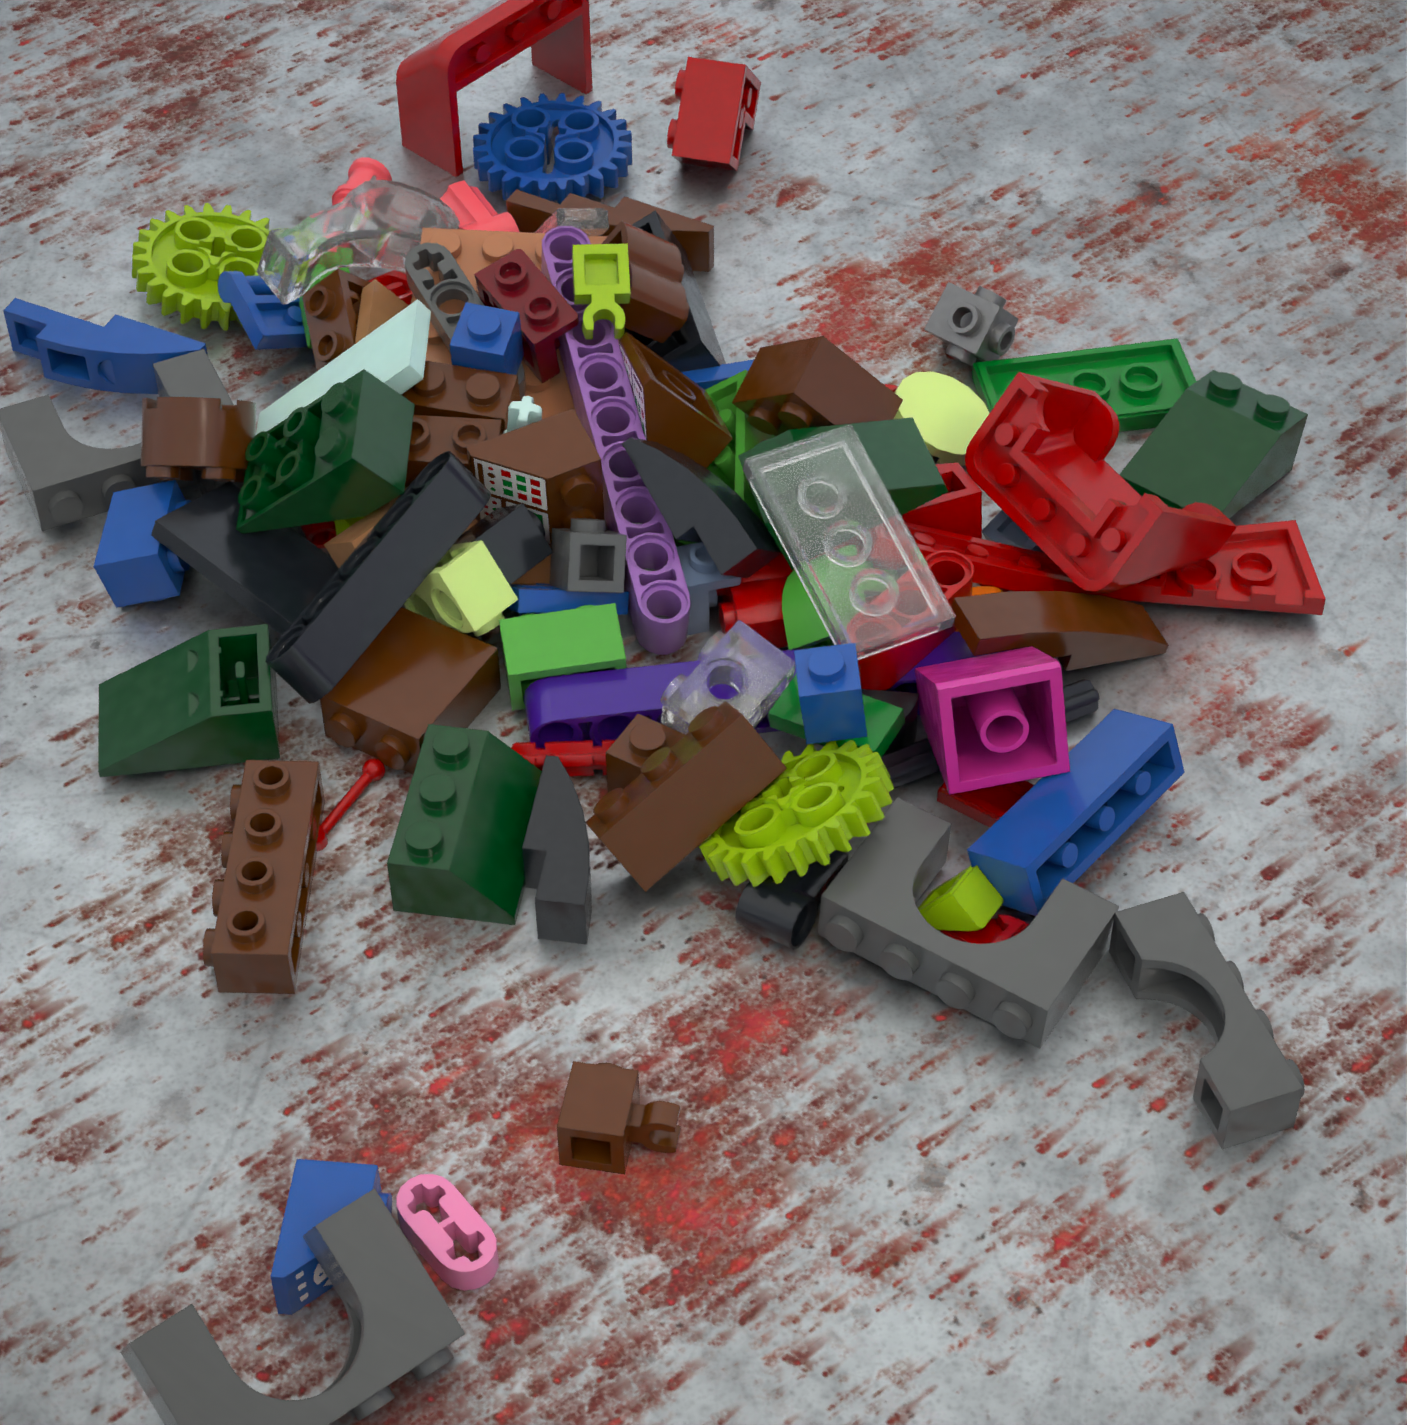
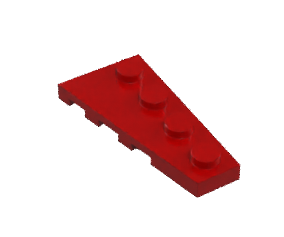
M1296 520L1238 525L1223 547L1213 557L1109 594L1087 592V594L1103 595L1126 601L1323 615L1326 601Z

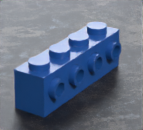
M1113 709L1069 752L1070 772L1042 777L967 849L971 866L977 865L1003 898V906L1036 916L1062 878L1074 883L1185 773L1173 724Z

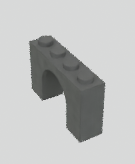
M204 349L153 364L159 397L220 398L222 405H234ZM49 394L0 408V430L5 450L42 532L108 512L113 492L166 482L160 480V478L146 477V468L141 467V443L123 448L104 449L82 444L72 438L65 430ZM194 471V481H176L180 489L198 484L196 471Z
M897 797L884 813L885 817L883 820L878 821L871 830V834L865 838L822 894L818 935L828 939L836 948L846 952H853L882 967L892 977L899 980H908L939 996L947 1005L956 1009H964L995 1025L1003 1034L1012 1038L1022 1039L1041 1048L1109 948L1114 914L1119 910V906L1062 878L1034 920L1016 936L1004 941L988 944L968 943L946 936L924 919L915 903L946 863L952 824Z
M375 1188L315 1225L303 1235L304 1240L344 1303L350 1323V1345L343 1368L332 1384L319 1395L301 1400L276 1399L257 1392L243 1382L235 1373L193 1304H190L130 1342L120 1351L164 1425H329L351 1410L358 1421L395 1398L388 1385L409 1371H412L417 1381H420L454 1358L447 1346L465 1335V1332Z

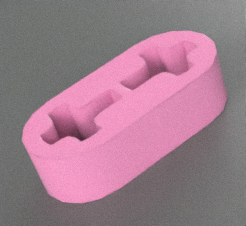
M421 1174L404 1183L396 1196L399 1226L403 1234L439 1277L450 1287L459 1290H475L490 1282L499 1267L496 1237L492 1229L462 1194L447 1179L435 1174ZM423 1202L430 1208L439 1205L442 1222L438 1224L426 1210L417 1212L416 1206ZM457 1240L465 1251L470 1254L478 1251L479 1259L473 1262L465 1256L456 1259L453 1241Z

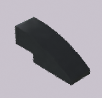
M630 437L622 443L676 540L703 542L721 575L748 578L782 553L759 517L735 491L714 473L686 455L658 442Z
M546 755L522 847L525 888L537 889L535 909L538 939L587 945L592 915L590 849L584 813L573 782L559 757Z

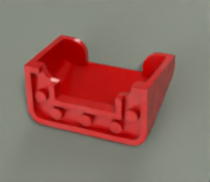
M1018 372L971 439L966 449V469L972 480L1077 586L1085 591L1109 594L1213 557L1223 547L1237 526L1218 508L1211 504L1194 502L1183 509L1168 507L1158 496L1146 493L1141 496L1104 460L1118 438L1119 421L1113 408L1095 391Z

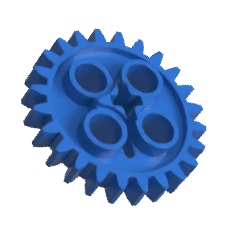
M541 93L538 97V102L534 103L525 97H521L520 107L516 108L505 103L503 104V115L490 112L488 114L489 123H479V134L473 135L474 169L478 170L479 180L488 181V190L490 192L502 189L503 200L505 201L516 189L550 201H557L559 204L570 193L586 198V194L591 193L602 198L604 197V186L616 189L618 187V177H627L628 165L633 163L632 133L627 130L626 120L616 119L615 109L602 112L601 101H596L588 106L584 105V96L582 95L578 96L573 102L566 101L565 93H560L555 101H549L547 96ZM558 127V135H556L554 141L553 171L548 174L547 165L551 162L552 153L551 137L553 129Z

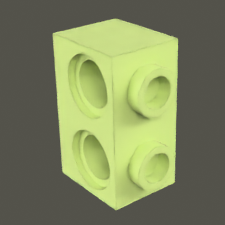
M480 540L453 544L407 599L404 606L410 611L459 632H473L475 636H480L497 627L499 620L505 619L502 611L516 602L518 598L484 542Z

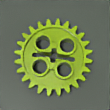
M205 203L203 212L198 213L189 205H184V215L179 216L167 210L165 211V222L152 218L150 219L149 230H139L138 242H133L132 278L137 279V292H147L146 303L148 305L162 302V315L166 316L178 311L181 313L180 323L182 324L189 322L193 317L200 319L201 329H206L211 321H218L221 328L225 331L229 329L230 321L237 320L241 326L242 324L231 303H225L220 298L218 279L221 273L225 271H241L245 276L293 274L291 251L294 240H284L285 230L283 228L269 230L270 219L267 217L256 222L252 221L251 210L248 209L237 216L232 214L231 205H226L222 212H214L212 206L209 203Z
M854 740L848 741L840 748L836 741H829L819 751L816 750L814 744H808L802 754L795 757L790 750L785 752L781 762L787 769L700 844L699 848L711 871H715L721 881L730 877L735 886L740 885L749 878L752 886L757 887L770 875L775 883L778 884L783 881L789 871L796 870L797 874L801 877L806 875L809 864L815 861L824 866L830 864L829 854L835 850L842 852L852 850L849 840L853 837L869 836L871 832L866 823L883 820L885 816L881 808L892 804L889 792L894 789V786L879 753H873L868 744L858 748Z

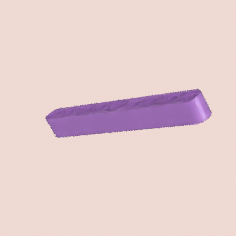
M572 226L555 227L548 231L542 239L541 272L576 311L579 318L578 326L558 337L560 341V355L576 414L601 458L604 518L607 530L627 535L624 591L629 592L628 608L636 638L647 651L657 655H668L678 651L687 639L690 615L689 591L672 531L622 445L630 437L646 440L619 342L614 337V326L609 320H597L594 323L593 339L586 340L582 331L584 311L589 304L574 305L572 245L591 244L590 240L579 228ZM644 569H654L657 571H647ZM656 616H667V617H670V618H669V619H660V618H657Z

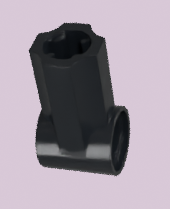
M835 850L829 854L830 864L824 866L815 861L809 864L806 875L800 877L796 870L789 871L783 881L778 884L775 883L771 875L757 887H753L749 881L741 894L736 908V922L792 950L799 948L810 934L815 923L822 894L848 862V853Z

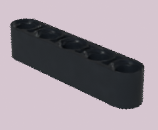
M451 451L443 452L434 458L417 475L404 493L400 495L278 639L266 656L265 662L309 704L323 698L342 679L482 511L491 497V492Z

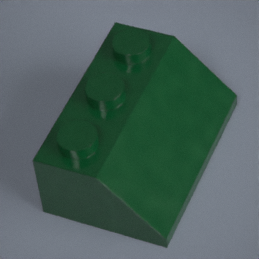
M428 724L387 861L393 911L515 925L525 889L522 847L542 771L489 731Z

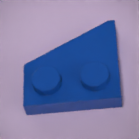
M536 583V585L511 584L510 586L518 600L506 608L518 612L520 616L528 613L542 614L576 609L584 605L597 606L615 603L618 615H628L629 592L565 591L546 583Z

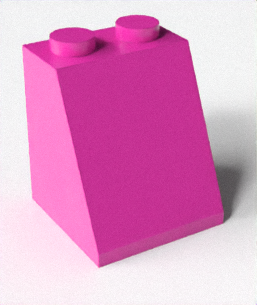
M1030 646L915 668L917 693H919L920 719L949 795L1070 772L1062 669L1058 660Z

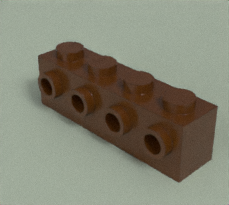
M246 760L242 784H233L230 815L232 821H235L233 831H224L221 844L222 866L226 868L224 879H215L212 892V909L214 916L217 917L215 928H207L205 930L203 940L204 965L206 967H214L218 991L221 993L295 994L317 856L316 843L325 805L319 761Z

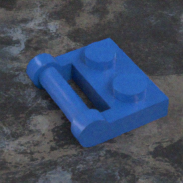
M225 271L221 273L218 279L220 298L225 303H231L255 350L307 347L301 308L299 307V294L296 292L293 274L245 276L241 271Z

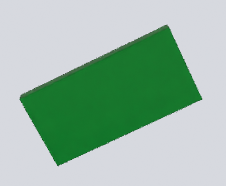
M1178 338L973 363L972 379L978 396L985 403L989 413L1017 373L1022 372L1095 391L1117 414L1119 432L1156 428L1184 391L1197 382Z

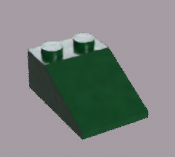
M1212 370L1184 391L1119 475L1141 496L1144 493L1158 496L1168 507L1183 509L1194 502L1207 503L1218 508L1225 516L1230 518L1292 470L1308 414L1290 406L1289 402L1282 397L1264 394L1243 384L1233 374Z
M913 417L790 429L771 439L763 440L755 445L754 448L738 455L764 523L791 570L949 492Z

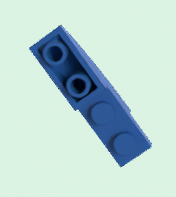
M17 298L3 310L12 350L40 359L44 378L69 385L118 393L158 394L153 368L154 363L204 349L207 353L206 343L116 314L103 327Z

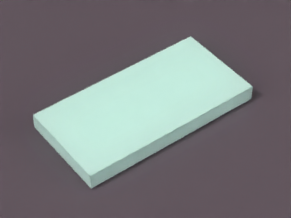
M418 299L261 411L259 413L256 435L262 431L270 430L287 419L295 409L309 405L326 394L334 384L338 382L343 383L363 369L399 394H403L416 385L424 377L431 311Z

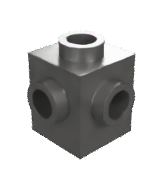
M948 282L924 330L949 344L945 351L946 354L973 367V363L976 362L977 358L982 361L998 360L1000 356L1009 350L1015 338V326L1019 319L1003 309L1007 300L1002 296L981 286L973 294Z

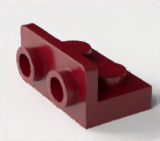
M516 249L474 275L480 299L485 306L519 312L524 351L522 360L540 382L544 383L560 373L556 350L560 348L558 337L578 326L579 318L576 311L522 249Z

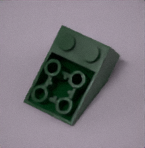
M363 369L343 383L338 382L334 384L326 394L309 405L295 409L287 419L270 430L258 433L250 441L245 453V458L249 463L245 471L243 487L238 497L240 508L236 530L245 534L364 517L403 494L415 404Z
M268 624L207 630L100 683L98 722L99 777L244 763L246 760L280 759L276 672L265 662L266 656L272 648Z

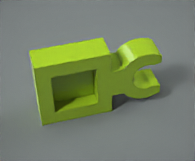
M628 244L572 245L574 305L589 304L583 314L582 331L585 339H593L594 323L600 319L609 320L614 326L615 339H620L624 334L625 314L618 304L630 303L631 294Z

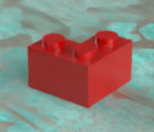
M695 57L687 58L686 70H679L675 84V98L681 100L678 119H671L667 133V147L672 149L671 156L677 161L684 164L738 171L744 129L754 130L761 81L747 65Z

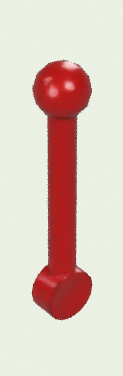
M369 759L364 763L361 777L320 824L316 843L317 851H321L327 846V835L369 784L379 781L384 777L385 765L379 759Z

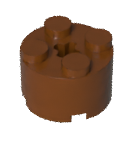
M157 397V400L142 398L141 467L146 468V477L160 478V480L194 481V471H202V479L215 480V482L227 483L230 481L232 483H244L245 471L249 463L245 458V453L256 432V403L237 400V405H222L220 398Z

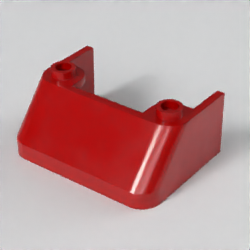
M500 0L405 58L399 65L396 75L402 146L454 177L463 174L457 91L530 46L532 65L586 95L593 91L589 0Z

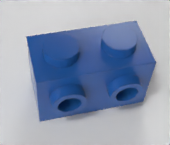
M176 480L113 492L93 567L116 608L149 601L158 602L170 597L180 596L185 571L189 570L190 565L151 536L157 519L191 502V500L185 499Z

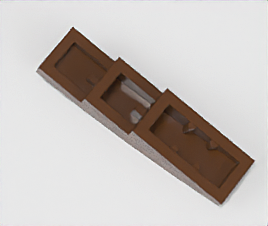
M517 189L506 200L507 212L514 218L519 232L547 233L555 227L572 226L579 228L589 236H608L620 221L632 225L656 210L684 247L693 271L710 272L714 267L713 225L625 196L615 207L572 193L559 204Z
M1008 591L954 598L949 612L950 618L973 656L1033 646L1052 658L1057 657L1065 671L1164 654L1169 646L1142 605L1103 595L1064 591Z

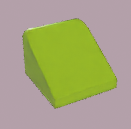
M976 865L974 867L969 866L933 889L918 907V910L924 919L936 930L978 931L983 929L1003 904V898Z

